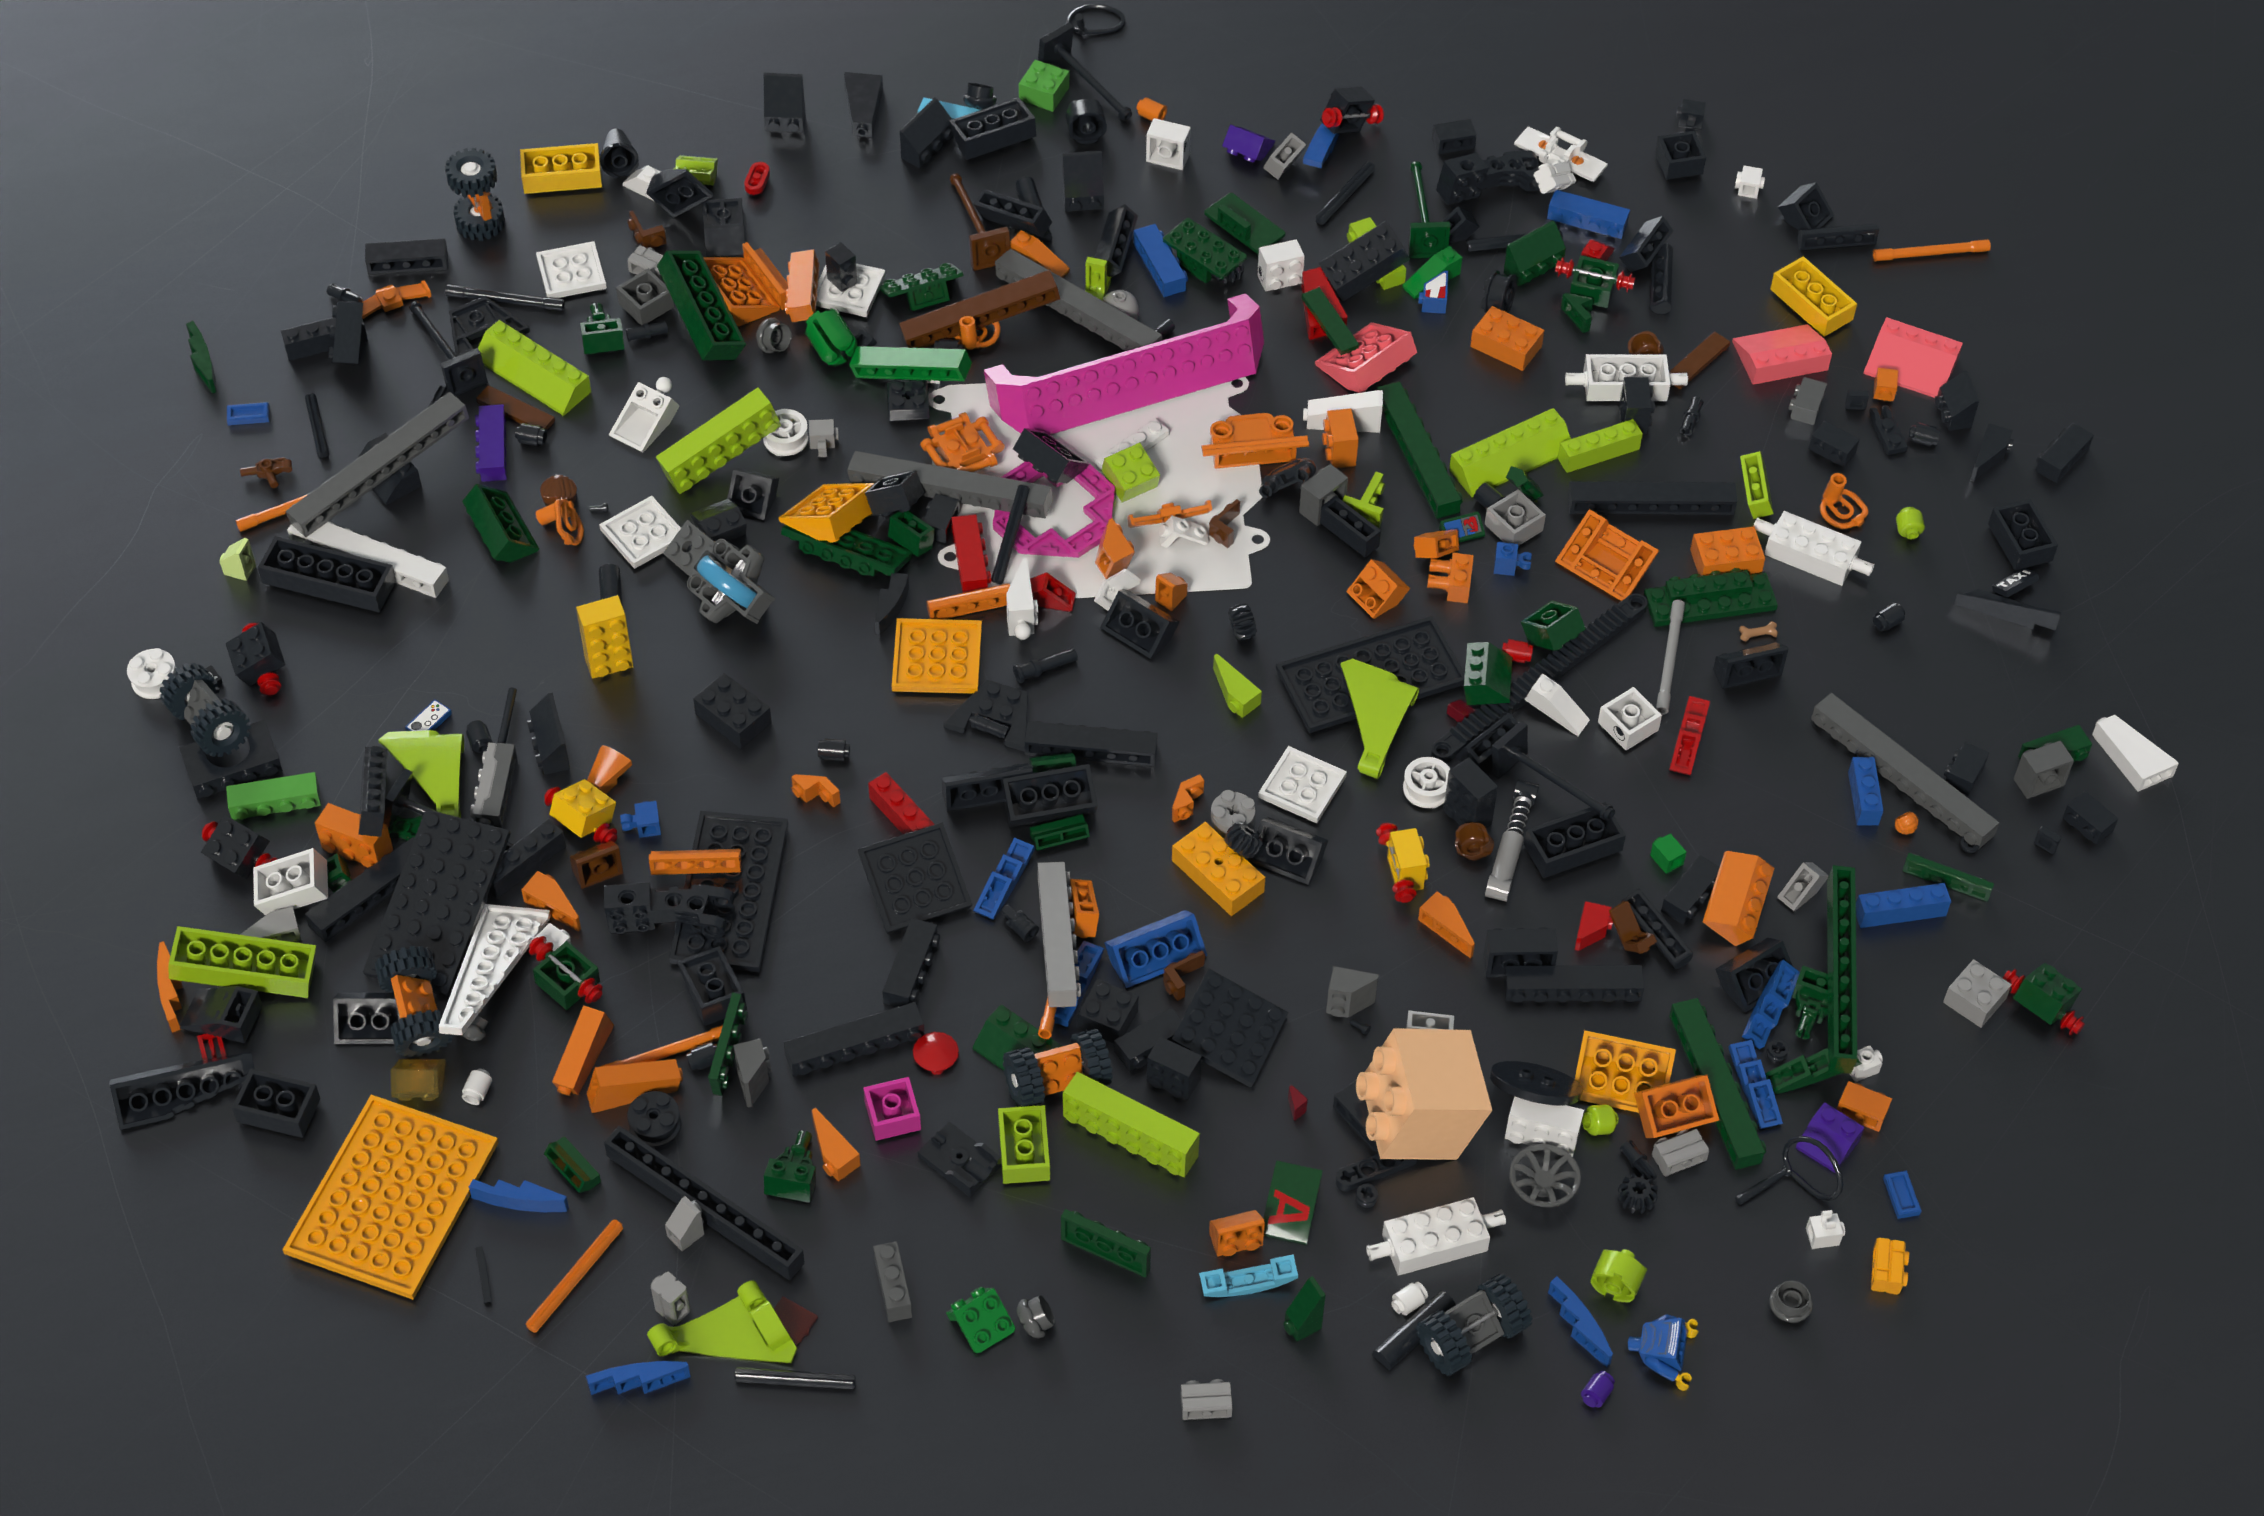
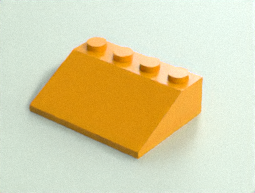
M874 483L823 484L781 515L779 522L816 540L828 541L829 543L836 542L843 534L850 532L852 527L862 523L865 517L872 515L865 492Z
M1584 1030L1575 1074V1080L1583 1088L1580 1101L1610 1105L1613 1108L1639 1113L1634 1093L1670 1082L1676 1049Z

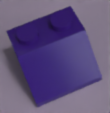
M1230 124L1222 146L1228 148V153L1238 156V153L1245 155V160L1254 163L1255 160L1262 161L1275 144V140L1243 127Z
M1824 1102L1811 1119L1802 1136L1811 1137L1824 1144L1832 1152L1839 1167H1841L1860 1142L1864 1127ZM1808 1142L1797 1143L1796 1149L1835 1173L1831 1161L1820 1148Z

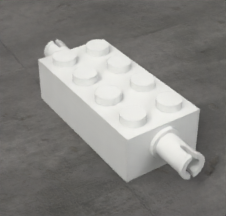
M1586 354L1583 373H1565L1566 386L1583 385L1585 387L1586 401H1620L1624 377H1648L1649 386H1653L1651 401H1667L1670 385L1687 386L1688 383L1687 373H1669L1667 355Z
M1784 511L1775 524L1757 518L1753 525L1756 531L1769 536L1764 555L1838 585H1843L1852 569L1867 576H1870L1875 564L1857 558L1862 541Z
M1474 1197L1384 1221L1382 1236L1385 1242L1366 1246L1367 1255L1370 1256V1261L1390 1255L1399 1276L1488 1251L1490 1235L1487 1229L1505 1225L1506 1218L1505 1215H1502V1210L1482 1215Z

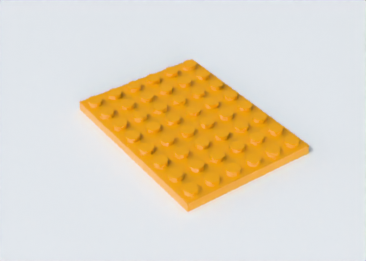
M370 1095L282 1249L284 1254L414 1300L471 1195L468 1186L473 1179L479 1180L499 1143L498 1138Z

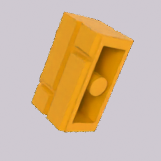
M1880 1237L1876 1239L1873 1248L1872 1291H1885L1886 1293L1898 1295L1901 1292L1902 1286H1907L1908 1272H1904V1265H1908L1909 1251H1905L1906 1243L1904 1241H1891L1890 1239Z

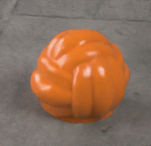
M1907 812L1895 819L1896 830L1905 835L1913 834L1919 823L1917 815Z

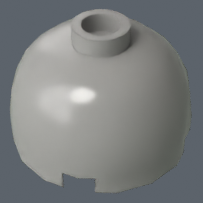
M1114 290L1103 298L1102 301L1138 321L1139 304L1130 292Z

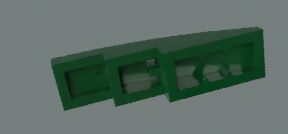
M194 321L186 323V327L190 337L188 342L192 353L190 355L192 365L213 394L216 392V381L208 347Z
M1828 1048L1808 1058L1802 1055L1765 1073L1767 1080L1770 1079L1774 1095L1808 1086L1840 1074V1072L1828 1071ZM1858 1053L1857 1062L1854 1067L1862 1064Z

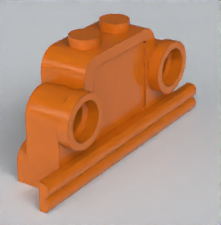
M1269 413L1230 416L1226 421L1214 422L1210 427L1211 444L1201 445L1203 457L1213 456L1214 468L1218 469L1289 462L1296 459L1297 448L1309 447L1307 435L1294 437L1293 420L1285 415L1273 417Z

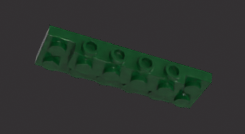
M784 525L781 531V535L789 537L791 540L800 541L799 549L805 554L820 556L824 561L836 562L843 568L857 570L861 575L875 576L879 571L885 575H891V573H897L912 559V551L853 529L843 534L838 541L832 543L816 540L788 525Z
M1734 568L1729 573L1713 571L1707 576L1692 574L1689 578L1685 579L1674 576L1666 581L1663 587L1644 590V596L1647 599V606L1654 627L1670 625L1671 608L1674 600H1681L1685 603L1681 623L1775 611L1778 607L1767 573L1749 575L1748 570L1741 571L1740 568Z

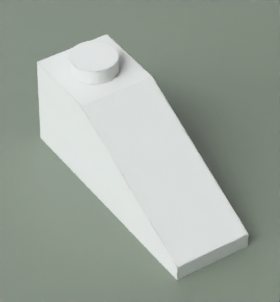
M1543 673L1525 698L1531 705L1576 736L1580 735L1590 721L1565 690Z

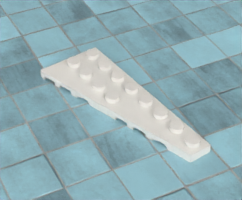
M484 904L440 1021L439 1033L463 1035L529 948L531 941L550 920V910Z

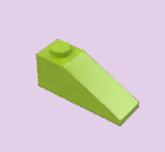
M1215 654L1213 670L1226 703L1233 713H1237L1243 718L1261 704L1262 691L1221 656Z

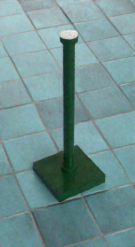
M1415 161L1411 163L1410 168L1414 174L1422 222L1410 223L1408 257L1410 259L1431 258L1434 254L1449 246L1450 222L1429 221L1421 175L1422 164Z

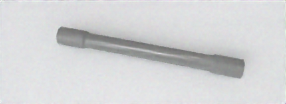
M1674 600L1672 602L1671 622L1660 692L1658 693L1656 710L1660 714H1667L1669 712L1671 685L1680 627L1685 603L1681 600Z

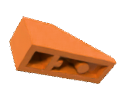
M1020 230L1010 241L1011 249L1056 275L1064 278L1070 271V268L1038 238Z
M537 871L522 888L524 902L536 909L550 910L552 918L579 932L581 929L579 916L556 880L549 874Z
M1070 879L1069 886H1071L1072 894L1070 902L1073 903V916H1070V918H1074L1075 931L1072 933L1080 938L1095 937L1099 910L1092 880Z
M1437 891L1420 907L1418 920L1471 958L1475 942L1455 904L1449 897L1443 896Z
M815 1107L812 1109V1117L823 1161L822 1166L827 1175L830 1177L833 1175L839 1182L861 1166L860 1154Z

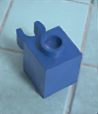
M1497 542L1494 574L1515 576L1516 566L1529 570L1531 567V562L1529 561H1531L1532 553L1523 552L1517 554L1518 544Z
M644 801L634 804L636 815H620L622 831H629L637 827L639 838L661 835L657 801Z

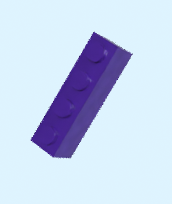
M504 405L479 406V415H475L476 427H479V430H475L476 442H479V446H475L476 458H479V461L475 462L476 473L481 475L482 482L507 480L506 415Z

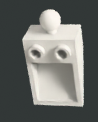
M667 377L659 378L656 382L657 390L638 382L609 436L643 453L671 423L679 408V405L672 398L664 395V393L669 392L672 388L671 380Z
M1027 558L1022 559L1006 594L1009 636H1016L1020 640H1025L1031 634H1034V625H1038L1037 600H1033Z

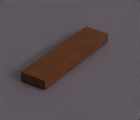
M1714 331L1672 368L1669 373H1687L1689 383L1730 346V341ZM1674 385L1680 390L1684 387V385Z
M489 385L476 398L477 403L482 406L503 404L506 417L520 424L538 425L548 430L555 422L554 416Z

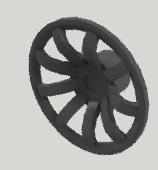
M1536 1144L1529 1146L1515 1156L1510 1167V1181L1515 1192L1526 1202L1535 1206L1555 1207L1562 1205L1572 1199L1580 1185L1581 1176L1578 1164L1568 1152L1554 1145ZM1544 1150L1542 1167L1539 1166L1532 1152ZM1550 1151L1562 1156L1552 1168H1549ZM1524 1156H1527L1530 1160L1533 1171L1525 1165L1518 1164ZM1568 1161L1572 1166L1573 1171L1556 1174L1565 1162ZM1516 1170L1527 1174L1529 1178L1516 1181ZM1566 1178H1575L1572 1189L1559 1181ZM1531 1185L1533 1191L1531 1196L1526 1195L1520 1187ZM1554 1189L1563 1190L1567 1195L1556 1201ZM1537 1196L1549 1197L1550 1202L1538 1201L1536 1198Z

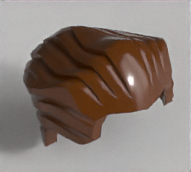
M1650 331L1638 333L1628 342L1630 355H1662L1664 353L1662 343Z
M555 475L550 476V478H547L542 483L540 493L546 505L553 504L558 499H567L574 504L577 497V486L569 477Z
M1465 823L1456 830L1455 847L1458 855L1476 861L1492 853L1494 840L1483 824Z

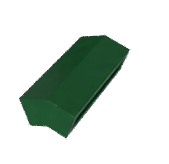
M1513 466L1510 467L1506 478L1532 502L1544 496L1539 485L1523 470Z
M1083 814L1030 827V837L1036 850L1090 837L1088 824L1085 822Z
M565 1136L556 1142L549 1143L544 1155L579 1193L589 1191L601 1182L600 1174Z

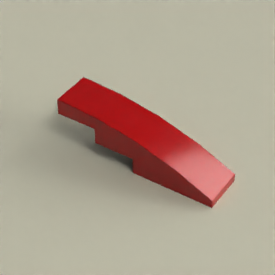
M1689 696L1670 771L1691 776L1710 701Z

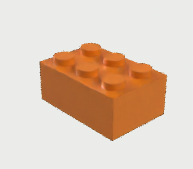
M1491 306L1472 330L1470 347L1523 371L1542 347L1545 330Z
M1754 526L1693 534L1690 551L1697 572L1701 576H1707L1713 571L1729 573L1734 568H1740L1741 571L1748 570L1749 575L1762 573L1765 556Z
M328 803L315 821L323 850L328 853H337L346 860H354L367 868L373 866L383 856L393 851L387 825L383 824L381 837L358 835L360 815Z
M1698 1075L1634 1093L1646 1138H1656L1719 1121L1707 1075Z

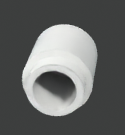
M483 1069L471 1071L462 1090L464 1101L472 1105H479L480 1101L484 1100L492 1083L489 1072Z
M1420 1282L1410 1283L1392 1296V1307L1398 1314L1402 1313L1406 1316L1425 1303L1428 1293Z

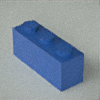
M1853 757L1848 774L1857 825H1879L1884 810L1875 758Z

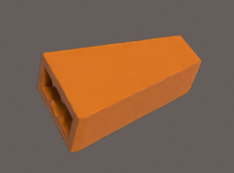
M583 1005L552 1081L558 1088V1092L568 1096L571 1093L579 1095L614 1028L613 1022L605 1012Z
M676 1059L595 1067L587 1091L591 1112L596 1113L630 1104L635 1098L646 1092L660 1091L666 1094L676 1092L680 1082L683 1080V1072L681 1068H678Z

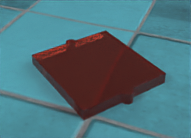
M782 1297L774 1307L775 1312L797 1347L805 1335H809V1330L818 1319V1316L785 1297Z

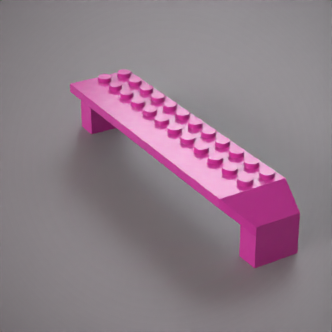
M1246 293L1228 298L1230 319L1227 322L1040 377L1012 375L1003 364L985 369L984 375L990 407L1002 421L1019 433H1022L1024 428L1045 431L1051 435L1256 374L1264 345L1260 306Z

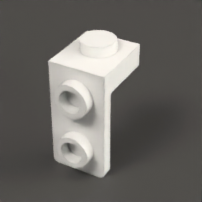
M1173 515L1160 526L1158 531L1160 546L1166 548L1179 536L1203 545L1209 543L1205 526Z
M1123 569L1102 582L1094 601L1109 611L1118 591L1130 590L1139 585L1141 579L1135 576L1132 571Z

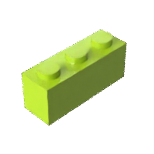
M1761 452L1740 456L1748 506L1753 519L1773 515L1766 466Z

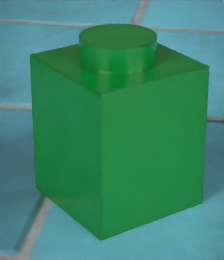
M1670 833L1654 840L1650 856L1667 874L1684 864L1687 852Z

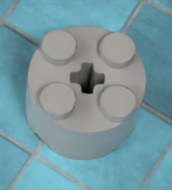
M1231 790L1223 791L1213 801L1211 806L1210 825L1224 839L1228 829L1234 823L1248 825L1251 829H1254L1255 803L1253 799Z

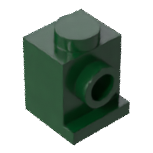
M336 853L327 859L328 888L335 893L353 879L351 878L347 862L339 854Z

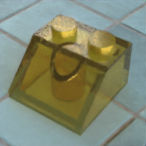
M399 1059L391 1069V1098H398L400 1101H409L412 1098H422L423 1101L436 1100L443 1090L446 1060Z

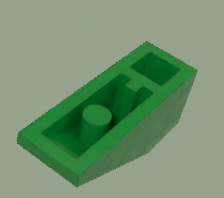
M1448 246L1434 254L1402 285V288L1414 299L1418 298L1419 292H1423L1424 283L1441 272L1448 271V280L1461 273L1462 257L1451 246Z

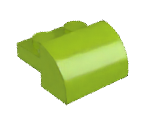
M679 155L676 158V167L674 169H686L703 185H714L718 159Z

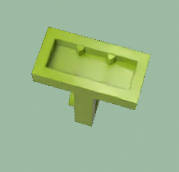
M1087 257L1085 291L1103 300L1111 283V277L1107 276V261Z
M1375 472L1361 500L1346 495L1342 500L1376 527H1380L1382 523L1384 509L1376 506L1378 494L1382 495L1385 488V483H1383L1384 474Z

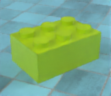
M1045 1105L998 1108L1003 1184L1050 1181Z

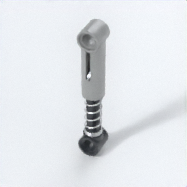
M1517 780L1513 795L1514 808L1512 809L1510 822L1507 825L1508 829L1502 834L1493 870L1487 883L1486 897L1506 902L1508 900L1513 875L1524 841L1522 829L1526 826L1524 822L1528 819L1526 815L1530 812L1529 808L1535 805L1539 784Z

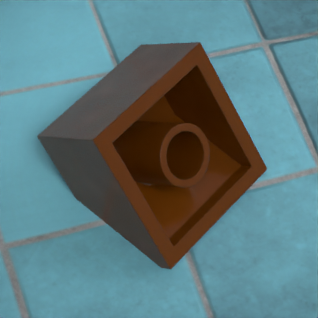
M613 841L601 843L594 848L580 851L570 856L572 870L581 889L623 874L619 847Z

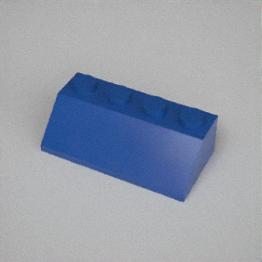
M1187 910L1104 942L1110 962L1125 988L1163 974L1164 969L1169 964L1177 963L1191 953L1203 951L1205 956H1208L1195 915Z

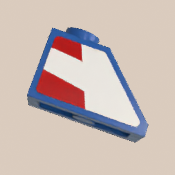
M1443 271L1424 283L1423 292H1419L1418 304H1422V312L1446 314L1448 271Z

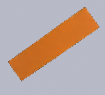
M163 941L159 943L157 983L161 1003L173 1033L181 1029L174 1011L182 1009L176 990L183 988L181 981L169 979L168 964L170 954Z

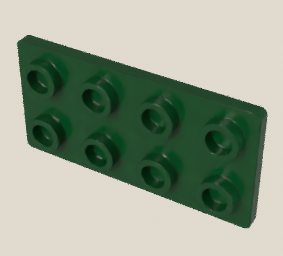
M1232 192L1204 211V215L1258 255L1260 247L1273 245L1285 237L1286 234L1285 231Z
M1186 218L1163 237L1164 243L1177 250L1180 267L1204 283H1208L1211 280L1212 274L1220 279L1225 278L1247 259L1246 254L1190 218Z
M943 263L936 269L926 268L921 270V273L915 275L912 273L905 274L898 280H885L884 284L880 286V290L888 297L907 293L910 309L914 311L950 300L946 281L962 277L964 274L963 271L953 264Z

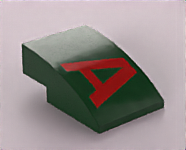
M1276 1161L1263 1218L1265 1222L1264 1236L1307 1245L1323 1170Z

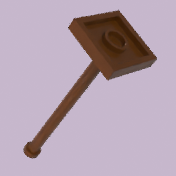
M953 174L950 177V182L952 185H955L978 234L969 236L971 267L973 271L995 266V261L1010 249L1009 230L1007 227L986 232L961 182V176Z

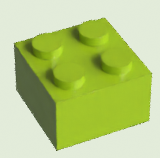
M1137 443L1104 458L1101 469L1106 479L1115 486V493L1121 503L1156 488L1160 479V473L1141 443Z

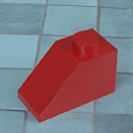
M1590 239L1582 250L1581 255L1607 261L1614 248Z
M1047 572L1030 578L1033 600H1037L1039 607L1067 612L1072 611L1076 595L1074 591Z
M1585 901L1574 950L1579 951L1605 938L1607 929L1612 930L1613 921L1609 914V910L1612 907Z

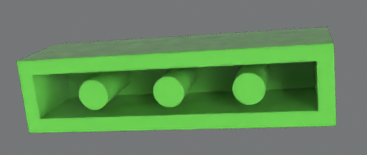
M315 772L226 786L228 809L231 818L234 820L321 806L319 784Z

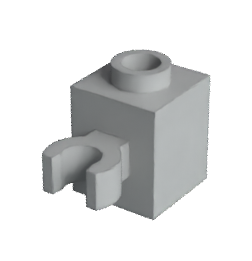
M834 419L809 420L810 449H818L819 457H827V448H835V440H839L838 427H834Z

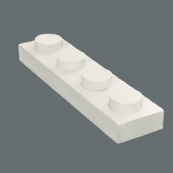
M1155 418L1095 459V466L1101 470L1104 458L1137 443H1141L1144 450L1147 451L1169 436V429Z

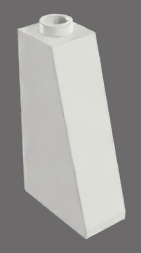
M1383 390L1308 400V409L1304 408L1303 421H1307V429L1324 430L1323 420L1327 417V411L1352 409L1357 432L1380 433Z
M2116 715L2108 718L2103 717L2096 722L2092 734L2093 737L2138 792L2174 776L2179 763Z

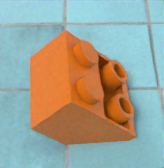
M1113 518L1108 520L1103 531L1095 561L1105 579L1123 569H1127L1135 553L1133 544L1125 538L1121 526L1115 523Z
M1371 559L1346 592L1375 619L1398 605L1410 588L1384 562Z
M1256 1210L1210 1221L1209 1233L1217 1257L1222 1255L1231 1256L1243 1250L1252 1251L1263 1246L1265 1222Z

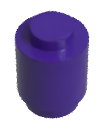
M1605 1371L1595 1373L1581 1391L1584 1403L1589 1407H1601L1614 1389V1378Z

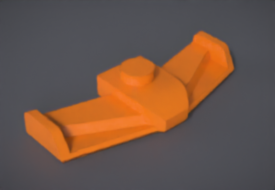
M425 280L419 284L401 287L388 285L377 289L375 295L362 302V319L380 308L387 312L403 306L402 300L425 296L431 298V291Z
M1211 500L1205 501V505L1181 510L1180 505L1174 506V503L1164 504L1162 509L1157 511L1156 515L1134 518L1133 515H1128V527L1134 528L1165 523L1172 515L1185 519L1208 514L1212 511Z

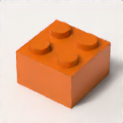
M1352 409L1327 411V417L1323 420L1325 433H1322L1323 445L1327 446L1325 449L1326 460L1330 461L1331 465L1335 468L1356 466L1358 435Z

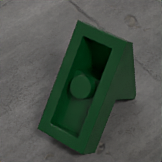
M1565 293L1562 297L1561 309L1583 333L1590 331L1592 321L1590 312L1592 311L1594 299Z

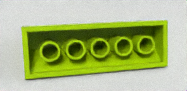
M498 320L485 331L478 347L484 366L561 415H566L591 393L589 376L504 322Z
M1552 408L1451 454L1449 471L1467 493L1474 497L1476 490L1483 483H1488L1494 488L1509 481L1506 476L1511 466L1521 469L1526 473L1557 459L1560 443L1570 440L1571 437L1565 421Z

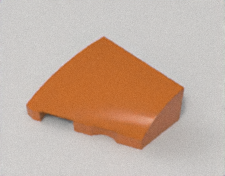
M602 745L587 781L607 794L617 785V778L632 766V761L620 752Z

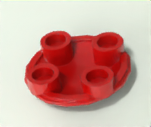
M931 1032L923 1035L917 1040L913 1049V1058L921 1068L931 1071L935 1075H939L951 1067L959 1056L957 1042L950 1035L943 1032Z

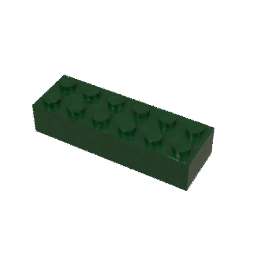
M666 251L657 264V268L702 360H736L746 346V343L701 252Z

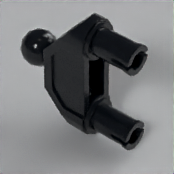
M1299 458L1279 466L1263 478L1259 489L1260 495L1268 498L1272 493L1278 492L1282 488L1297 482L1303 483L1304 480L1307 481L1315 474L1316 465L1309 458Z

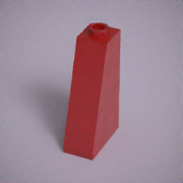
M1318 267L1303 271L1301 282L1302 294L1320 287L1347 326L1348 316L1322 268ZM1304 303L1309 340L1327 336Z

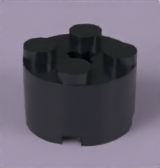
M1082 99L1072 101L1069 104L1066 112V121L1071 137L1076 139L1078 143L1091 144L1098 141L1101 135L1104 136L1107 130V123L1103 108L1098 100Z

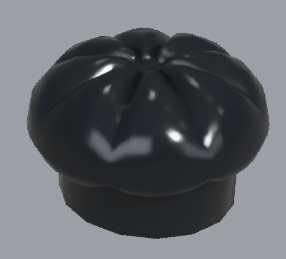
M968 83L967 93L963 95V101L969 107L985 109L994 106L997 97L993 95L994 87Z

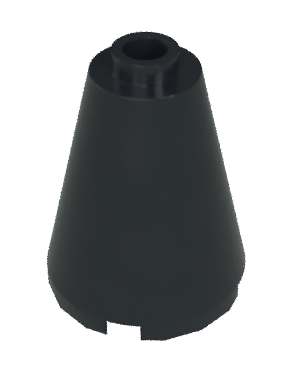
M612 129L607 133L600 155L602 170L614 178H620L619 176L624 175L626 177L630 176L639 165L637 151L626 134L620 129Z

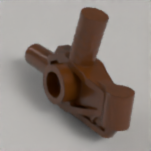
M285 457L263 459L255 463L254 467L240 468L241 477L257 474V477L267 479L271 488H276L279 484L275 475L282 472H291L292 462Z

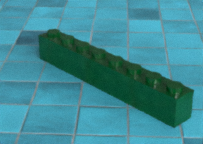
M1400 381L1377 387V390H1383L1382 414L1436 519L1460 513V506L1463 503L1462 495L1460 492H1457L1454 479L1449 477L1445 462H1442L1439 458V451L1437 447L1433 446L1430 433L1425 431L1423 420L1421 417H1418L1414 403L1410 402L1407 389L1403 388Z
M1698 998L1672 1004L1669 1017L1695 1076H1708L1719 1121H1715V1124L1735 1170L1761 1164L1766 1153L1765 1143L1758 1137L1755 1121H1751L1748 1104L1741 1098L1740 1086L1737 1081L1734 1082L1731 1065L1729 1062L1726 1063L1723 1047L1720 1043H1717L1715 1029L1707 1020L1706 1008L1701 1006Z

